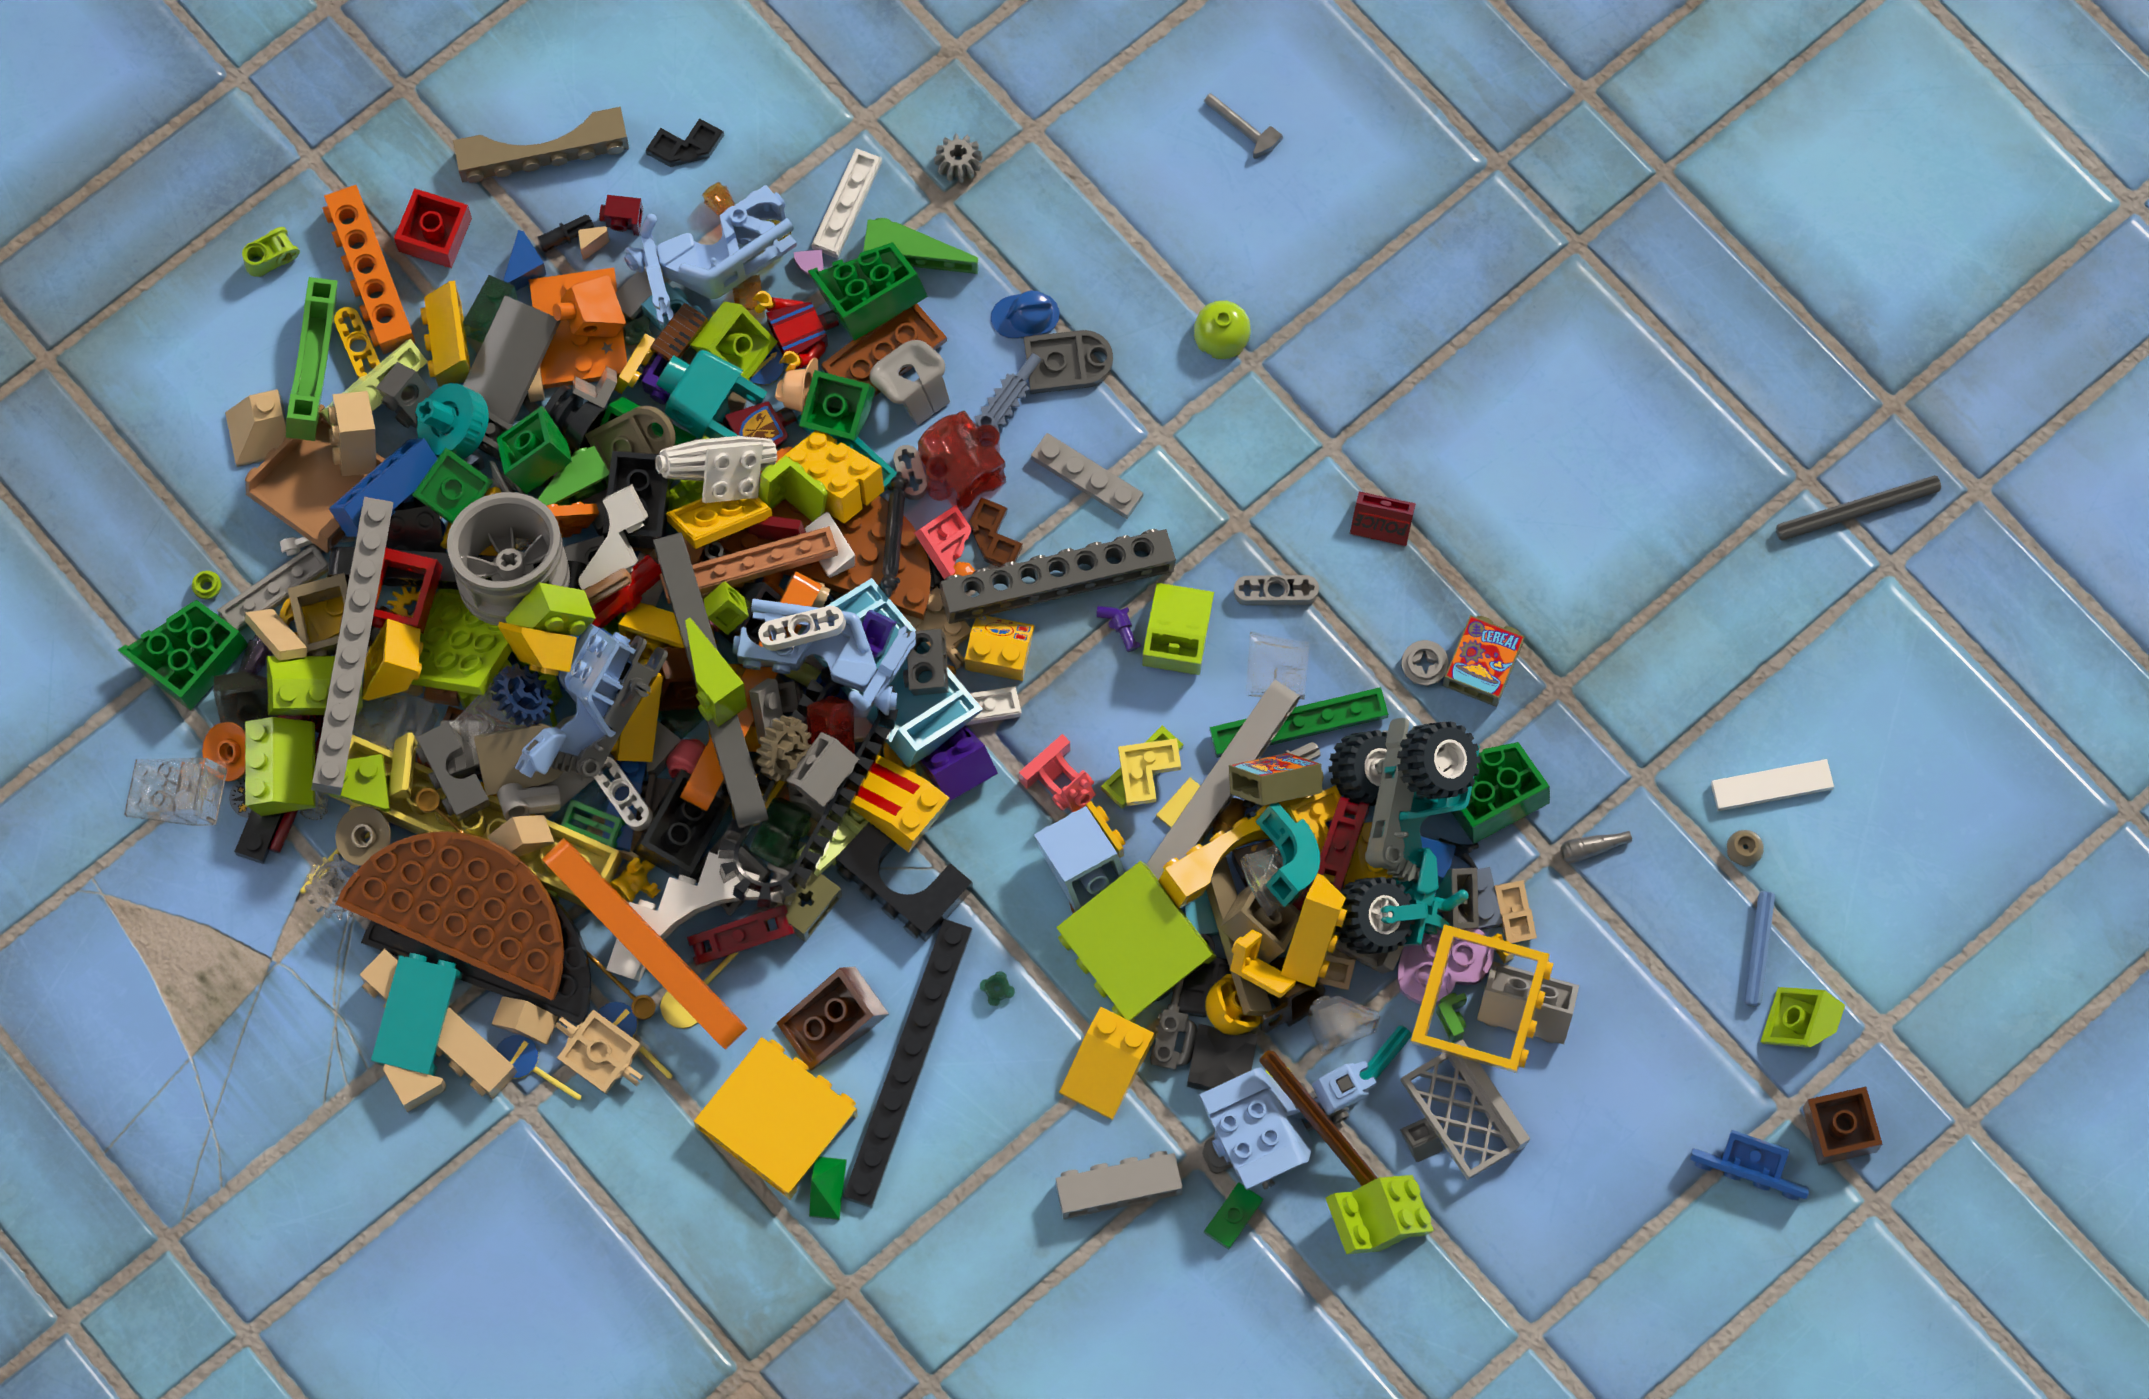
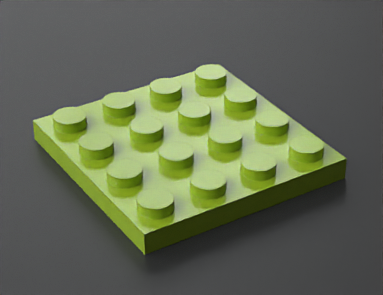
M439 589L434 596L424 634L420 633V642H423L422 653L419 657V663L422 664L421 674L418 680H413L411 684L484 695L493 678L498 674L512 652V649L498 626L478 619L467 609L461 599L459 590Z

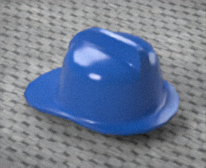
M1030 290L1001 299L995 304L991 312V322L994 329L1006 338L1041 335L1050 332L1056 327L1059 321L1060 310L1057 303L1050 296L1039 291Z

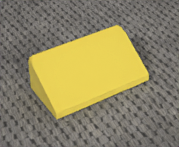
M408 732L397 738L394 742L389 785L390 797L410 798L412 796L416 761L415 748L417 747V740L413 733Z

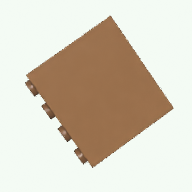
M322 404L320 405V412L325 408ZM319 412L315 441L286 438L285 436L283 443L277 449H271L266 455L264 462L258 468L254 467L249 471L245 482L246 495L328 553L346 535L329 508L368 474L341 476L340 466L334 465L332 448L336 446H330L329 429H331V426ZM376 453L377 467L385 460L378 453Z

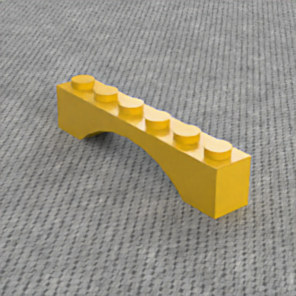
M1310 796L1291 799L1278 803L1283 807V809H1285L1286 807L1295 804L1301 800H1304ZM1270 804L1261 807L1256 812V816L1251 819L1247 817L1240 819L1233 825V829L1227 833L1224 830L1216 833L1209 840L1210 843L1203 847L1201 844H1197L1186 853L1187 856L1180 860L1177 857L1173 858L1163 866L1164 871L1158 881L1178 909L1203 895L1210 883L1214 868L1232 850L1251 842L1270 839L1255 822Z

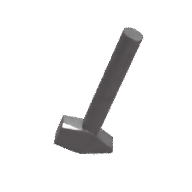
M1208 94L1204 99L1208 106L1256 144L1253 158L1256 159L1271 152L1283 139L1282 134L1272 126H1269L1261 134L1213 94Z

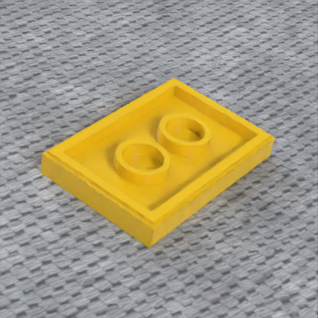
M759 497L704 503L701 498L666 513L667 522L679 533L682 532L683 537L697 549L766 520L772 516V509Z

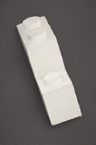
M633 485L625 487L603 500L609 516V532L579 577L578 581L582 590L593 586L622 568H625L629 573L634 570L632 565L638 559L623 530L626 529L629 534L643 527L642 521L648 517V514Z

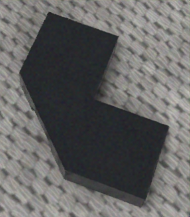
M700 118L685 141L660 128L646 148V154L669 167L710 158L724 137V131Z
M1216 958L1210 964H1205L1204 967L1193 975L1184 979L1178 1003L1180 1007L1179 1013L1207 1017L1205 1001L1210 988L1224 976L1231 974L1227 959Z

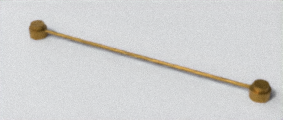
M424 788L417 793L416 804L422 812L432 813L436 811L457 832L465 833L439 808L441 801L437 791L432 788ZM587 951L588 958L633 1000L631 1008L635 1017L641 1020L651 1018L656 1010L654 1000L648 995L635 997Z

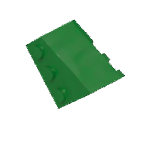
M893 242L861 252L857 259L845 263L842 259L832 262L833 267L821 271L817 267L808 270L809 275L829 308L833 309L837 319L854 341L928 297L917 272Z
M195 600L168 617L166 622L153 631L149 629L141 634V638L131 645L127 646L125 644L117 650L150 681L191 711L246 649L248 643L240 631L201 602Z
M1519 742L1486 748L1479 753L1480 763H1477V768L1480 770L1478 776H1474L1475 783L1472 786L1469 804L1465 809L1452 812L1473 844L1550 803V786Z

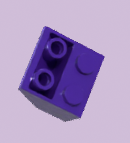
M963 726L931 754L918 761L930 782L949 797L948 802L998 774L985 745L966 726Z

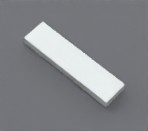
M857 148L855 149L811 245L813 250H822L824 254L839 258L882 164L881 157Z
M1827 759L1723 778L1711 782L1717 811L1829 791L1834 788Z

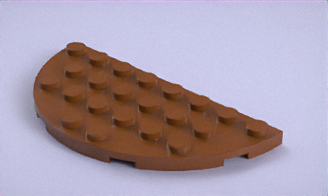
M878 496L867 506L862 503L863 509L845 524L831 516L855 554L854 567L830 578L819 561L778 573L791 576L797 571L814 581L825 583V587L842 594H847L871 578L877 585L881 584V580L884 577L882 570L888 501ZM783 499L772 508V516L801 520L804 529L812 523L810 519L786 499ZM903 515L899 570L896 578L900 579V583H898L897 589L888 598L901 613L924 620L930 597L931 574L929 560L925 549L914 534L916 532L915 528ZM745 528L714 542L720 543L723 546L724 553L727 555V553H736L775 542L776 540L758 538L756 535L749 534Z
M451 831L422 833L398 840L372 855L350 877L335 905L550 1000H554L563 971L564 948L560 921L555 906L543 884L532 870L517 856L490 840L471 834Z

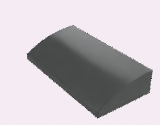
M504 296L463 386L481 394L487 403L490 413L513 425L561 321H556L554 316L532 306Z

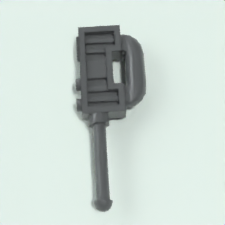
M1184 979L1174 986L1171 1004H1168L1167 1010L1163 1009V1012L1159 1013L1158 1020L1161 1021L1160 1025H1156L1155 1033L1158 1034L1150 1057L1151 1065L1176 1070L1177 1066H1185L1192 1059L1197 1026L1188 1019V1014L1179 1013L1180 1007L1178 1006ZM1178 1032H1186L1181 1053L1174 1051Z

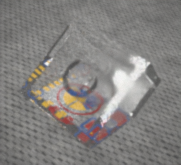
M1329 995L1313 1001V1005L1309 1009L1307 1022L1321 1054L1376 1033L1380 1016L1377 1011L1341 996L1330 998Z

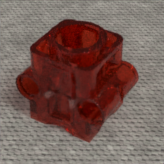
M966 411L951 414L938 420L918 440V454L926 466L927 492L934 500L943 501L948 499L952 506L957 505L962 512L971 506L975 498L980 494L994 491L1006 483L1004 473L1006 464L1000 455V434L998 430L992 425L977 427Z

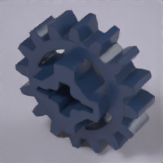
M515 663L512 667L507 665L493 678L495 683L490 689L496 692V694L492 697V700L500 703L497 710H505V718L507 720L513 717L515 718L516 725L524 721L526 727H530L533 723L535 725L539 724L551 712L549 707L553 705L554 701L548 698L552 691L544 687L547 681H540L537 678L539 672L535 671L531 674L527 665L520 669L518 663Z

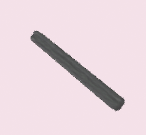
M1938 476L1927 477L1780 523L1776 527V533L1782 541L1937 493L1941 489V482Z

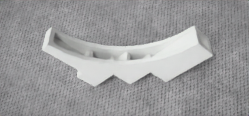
M719 851L718 854L709 852L697 886L695 885V879L679 874L678 880L669 877L658 911L655 910L656 904L641 899L638 904L629 902V905L665 940L676 928L698 913L720 904L741 901L733 895L734 886L740 880L736 876L723 883L719 873L720 865L733 862V859L718 858ZM744 870L749 877L759 881V875ZM749 889L744 900H758L760 892ZM779 891L770 893L771 901L783 904ZM616 939L606 970L640 982L646 968Z

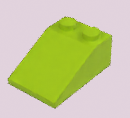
M688 618L685 620L698 690L696 697L700 702L698 709L707 721L712 719L717 727H719L747 708L744 683L694 621Z

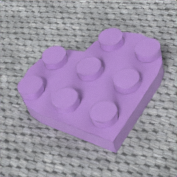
M1477 928L1462 929L1485 936V933ZM1437 931L1436 935L1424 933L1421 945L1404 946L1397 973L1399 990L1402 995L1417 1004L1422 1003L1442 931ZM1454 939L1436 1005L1440 1004L1441 998L1452 993L1455 985H1476L1480 983L1488 974L1493 964L1494 949Z

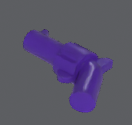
M1098 606L1097 618L1111 619L1108 625L1111 629H1115L1117 633H1120L1127 652H1132L1141 647V644L1135 641L1130 629L1132 624L1128 616V607L1120 610L1112 607Z

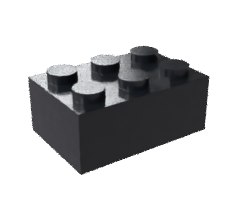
M612 451L607 496L633 485L648 517L642 521L643 527L629 534L626 529L623 531L631 547L655 549L653 540L665 537L666 513H668L672 479L664 478L656 469V456L660 454ZM606 507L602 532L604 540L608 535L610 526Z
M682 769L673 777L653 813L650 825L643 831L632 851L676 878L679 877V874L689 877L693 873L731 804L730 798L720 791H717L707 811L680 798L691 774Z

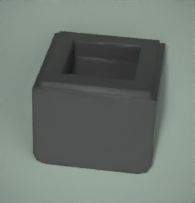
M1426 1118L1400 1129L1416 1162H1420L1443 1150L1441 1140Z

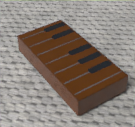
M684 303L650 346L651 351L668 362L674 355L681 358L707 324L708 318Z

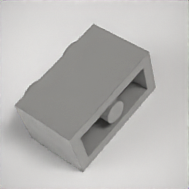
M821 732L808 749L806 756L802 757L797 764V768L791 772L786 781L807 799L824 807L835 796L836 790L843 780L852 773L854 765L859 758L837 739Z

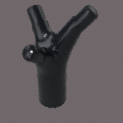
M1439 838L1440 842L1455 845L1454 855L1466 862L1470 868H1477L1468 853L1478 849V843L1458 844Z

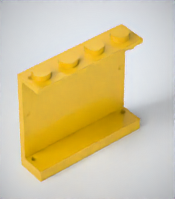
M761 1037L695 1118L694 1124L700 1132L791 1200L798 1191L797 1184L848 1120L851 1117L856 1119L858 1113L857 1108L854 1107L856 1103L845 1093L838 1095L831 1089L832 1084L823 1076L818 1075L814 1077L807 1071L809 1067L799 1058L794 1057L792 1060L783 1053L785 1051L784 1047L773 1039L768 1042Z

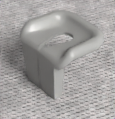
M911 340L903 343L878 361L870 371L871 383L893 403L903 404L917 425H920L931 417L933 413L938 412L950 403L942 377L945 372V362L941 355L924 341ZM912 366L915 368L919 379L914 382L899 376V372L904 367Z

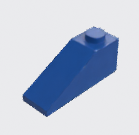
M617 760V764L641 796L643 783L647 777V762ZM626 786L619 787L615 792V799L618 801L626 799L629 795V788ZM609 800L606 813L623 819ZM631 805L628 808L634 814V819H637L638 810L634 805ZM605 819L604 825L613 828L615 822ZM625 824L621 828L622 834L617 838L616 842L618 844L614 849L630 852L635 830ZM603 831L602 837L609 839L611 834Z

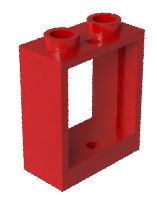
M385 548L372 620L373 627L381 629L386 620L390 619L419 628L420 633L424 634L443 568L437 559ZM388 566L425 575L413 618L376 609Z

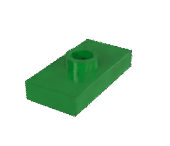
M1238 1182L1208 1224L1204 1233L1229 1250L1264 1199L1250 1189L1246 1190L1244 1185Z

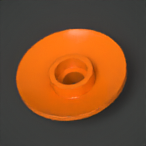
M222 722L216 724L205 736L202 749L203 759L208 771L215 778L221 781H234L245 774V731L235 723Z

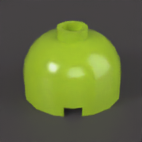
M1218 300L1207 304L1198 313L1194 323V340L1198 348L1202 352L1205 351L1207 354L1212 355V358L1230 359L1243 351L1250 340V320L1245 310L1238 304L1228 300Z

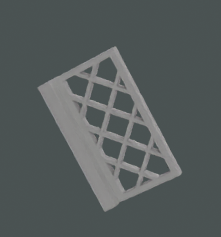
M1463 1039L1455 1043L1468 1047ZM1442 1053L1403 1076L1400 1080L1467 1180L1510 1154L1522 1150L1530 1140L1479 1062ZM1447 1059L1455 1069L1453 1078L1437 1074L1438 1065ZM1433 1068V1073L1427 1072ZM1418 1076L1431 1079L1429 1093L1417 1090L1411 1080ZM1435 1080L1452 1084L1449 1098L1433 1094ZM1456 1085L1469 1089L1472 1094L1470 1103L1454 1099ZM1431 1100L1448 1104L1445 1118L1432 1113L1430 1110ZM1452 1105L1469 1109L1466 1123L1450 1119ZM1473 1110L1485 1113L1489 1119L1487 1128L1470 1124ZM1448 1125L1465 1129L1462 1143L1450 1140L1447 1135ZM1469 1130L1486 1134L1483 1148L1466 1144ZM1490 1135L1502 1138L1507 1148L1501 1152L1487 1149ZM1465 1150L1482 1154L1480 1164L1471 1170L1464 1161ZM1486 1155L1492 1156L1491 1158L1485 1161Z

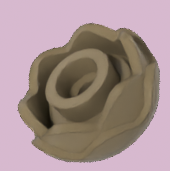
M1739 830L1732 834L1727 841L1728 857L1744 867L1751 866L1763 856V842L1753 831ZM1743 845H1747L1748 849H1744Z

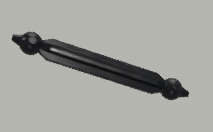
M900 471L896 473L887 486L891 493L888 502L882 572L884 577L881 580V584L878 585L881 590L885 591L886 597H890L892 592L897 589L898 583H900V579L896 578L899 570L905 503L903 491H905L907 484H909V480L907 478L904 479Z

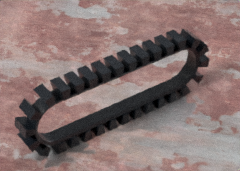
M829 666L823 668L821 673V679L826 686L823 687L812 678L806 689V694H803L798 703L797 710H794L791 717L802 720L801 723L808 726L807 729L825 697L831 691L844 686L831 679ZM877 708L878 716L856 754L859 760L854 765L852 773L837 788L835 796L828 804L792 871L785 878L777 882L763 883L752 879L744 872L739 862L738 853L753 825L739 828L736 818L731 821L727 829L726 838L735 840L737 843L735 844L722 838L718 858L733 859V862L721 864L719 873L723 883L736 876L738 877L740 882L734 886L733 895L743 902L749 889L760 892L757 907L769 908L771 903L770 893L779 891L783 905L794 900L796 896V890L790 884L792 881L796 882L803 889L807 887L812 873L814 874L821 857L823 858L828 849L829 842H832L837 833L838 826L842 824L847 810L849 811L855 796L858 795L862 788L864 779H867L873 764H875L881 753V749L887 743L891 729H894L898 709L895 711L890 710L888 716ZM759 772L757 781L761 794H763L764 804H766L778 781L770 780L766 777V774Z

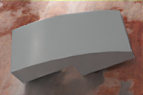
M646 267L642 273L637 271L616 292L623 314L632 321L641 312V304L652 295ZM663 276L664 283L667 282L669 284L671 280Z

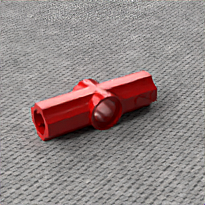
M647 555L633 567L634 570L630 572L632 577L631 584L591 607L596 617L592 622L593 625L603 628L620 613H626L635 608L642 600L641 595L660 580V574L662 573L660 566L651 556Z

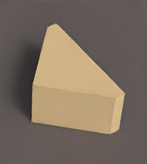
M544 815L512 817L488 835L490 841L502 846L517 857L554 844Z
M502 996L491 1024L548 1045L559 1017L528 1001Z
M384 1064L383 1071L407 1112L445 1091L446 1083L443 1078Z

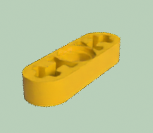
M343 307L336 312L334 323L359 379L367 375L362 360L367 358L372 369L380 362L358 311L352 307ZM349 316L355 332H349L343 318ZM355 340L366 342V348L361 352L352 351L350 346Z

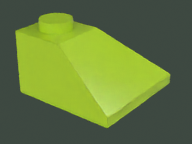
M1778 987L1760 1042L1769 1045L1811 1048L1837 1032L1845 1004L1825 990Z

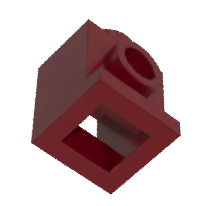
M607 195L606 205L601 204L599 221L605 222L606 227H610L612 230L623 232L629 229L633 230L634 235L639 236L643 216L641 198Z

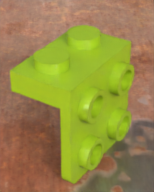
M785 455L776 464H770L762 471L758 497L771 509L783 499H786L812 522L825 513L828 496L825 486L822 482L813 479L806 473L799 463L793 462Z

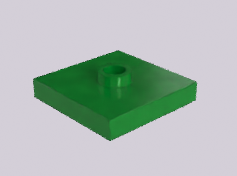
M444 448L411 496L452 524L464 508L486 494L494 481L449 449Z

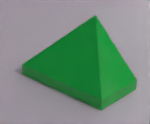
M819 1157L816 1160L811 1178L809 1217L840 1220L847 1159Z

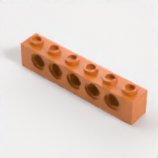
M357 185L324 195L327 206L322 207L328 224L334 222L336 230L331 233L337 248L343 246L346 255L341 256V260L346 273L352 271L355 278L350 281L355 297L361 296L364 302L359 308L364 321H371L373 329L368 332L374 347L380 345L384 355L396 350L406 340L411 339L415 344L412 330ZM347 218L355 219L351 224L342 223ZM355 243H364L359 249L351 248ZM366 267L373 268L370 273H361L362 269ZM379 291L383 293L379 298H370L374 292ZM385 316L392 317L388 323L379 322Z

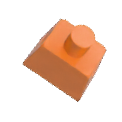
M609 275L571 286L561 298V303H556L553 306L554 319L556 321L567 320L571 332L577 336L615 337L626 325V320Z

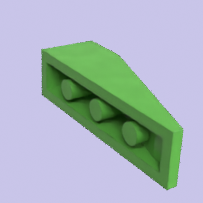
M887 218L868 219L863 251L893 242L912 267L978 274V257L902 224L892 222Z

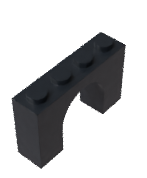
M868 822L835 858L838 867L837 872L847 882L851 880L856 882L860 886L859 891L868 900L873 901V899H876L883 905L881 909L892 920L898 918L905 924L903 928L913 938L917 939L920 937L926 942L942 925L943 919H947L973 891V882L950 863L923 891L915 894L894 892L884 884L879 875V870L883 859L897 843Z

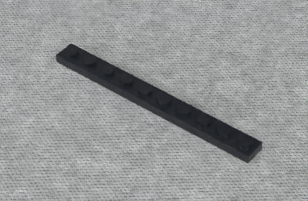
M943 919L844 1192L843 1198L873 1208L970 939L971 927Z

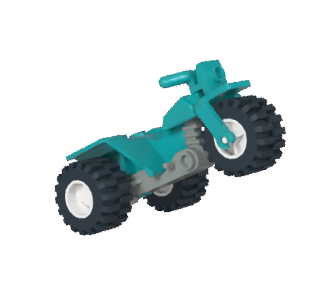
M1393 719L1390 722L1388 732L1374 730L1353 733L1350 736L1343 737L1341 739L1342 743H1337L1334 747L1336 753L1330 755L1329 760L1333 761L1332 766H1328L1329 772H1332L1333 775L1330 781L1332 785L1337 786L1340 795L1349 798L1352 803L1360 804V802L1370 804V806L1376 805L1365 854L1367 863L1373 868L1388 870L1386 874L1393 875V878H1399L1398 881L1402 882V884H1396V880L1386 879L1385 877L1357 879L1355 882H1349L1345 885L1346 889L1340 890L1346 897L1342 909L1348 911L1342 927L1336 926L1335 932H1340L1339 940L1342 943H1347V948L1351 951L1356 950L1360 954L1387 953L1397 950L1398 946L1421 945L1424 933L1436 935L1437 931L1443 930L1444 924L1449 926V923L1439 916L1437 912L1451 911L1468 899L1469 895L1465 890H1460L1447 899L1434 897L1435 891L1439 888L1437 858L1430 848H1422L1420 836L1421 823L1428 816L1458 811L1468 806L1472 786L1475 783L1474 776L1479 774L1480 769L1477 768V763H1480V756L1478 757L1480 746L1473 744L1472 740L1474 737L1472 734L1465 733L1466 728L1462 725L1456 726L1455 722L1444 721L1417 725L1408 732V719Z

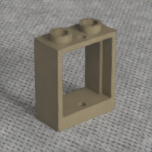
M345 573L287 588L298 637L307 647V656H332L336 654L339 636L310 644L302 607L342 596L345 604L349 582Z

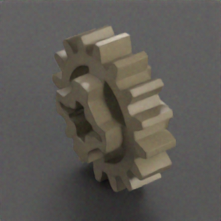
M781 716L780 721L772 720V728H765L767 735L765 738L760 737L759 741L762 744L756 753L761 754L757 764L762 766L760 772L766 774V777L776 781L787 782L788 776L797 768V764L802 757L806 756L807 750L811 747V744L807 743L811 733L805 732L808 726L801 723L802 720L791 716Z

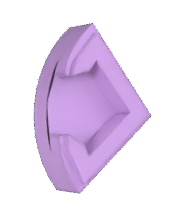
M822 250L793 252L797 267L805 274L809 275L808 270L816 267L819 271L824 270Z

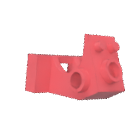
M1061 734L1019 772V781L1028 789L1039 780L1053 795L1052 800L1061 810L1064 811L1067 808L1071 812H1075L1085 807L1096 795L1092 788L1094 781L1084 770L1077 773L1063 758L1070 752V741ZM1064 773L1072 782L1061 789L1053 781Z

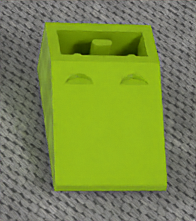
M1156 583L1144 644L1142 666L1200 675L1214 592Z

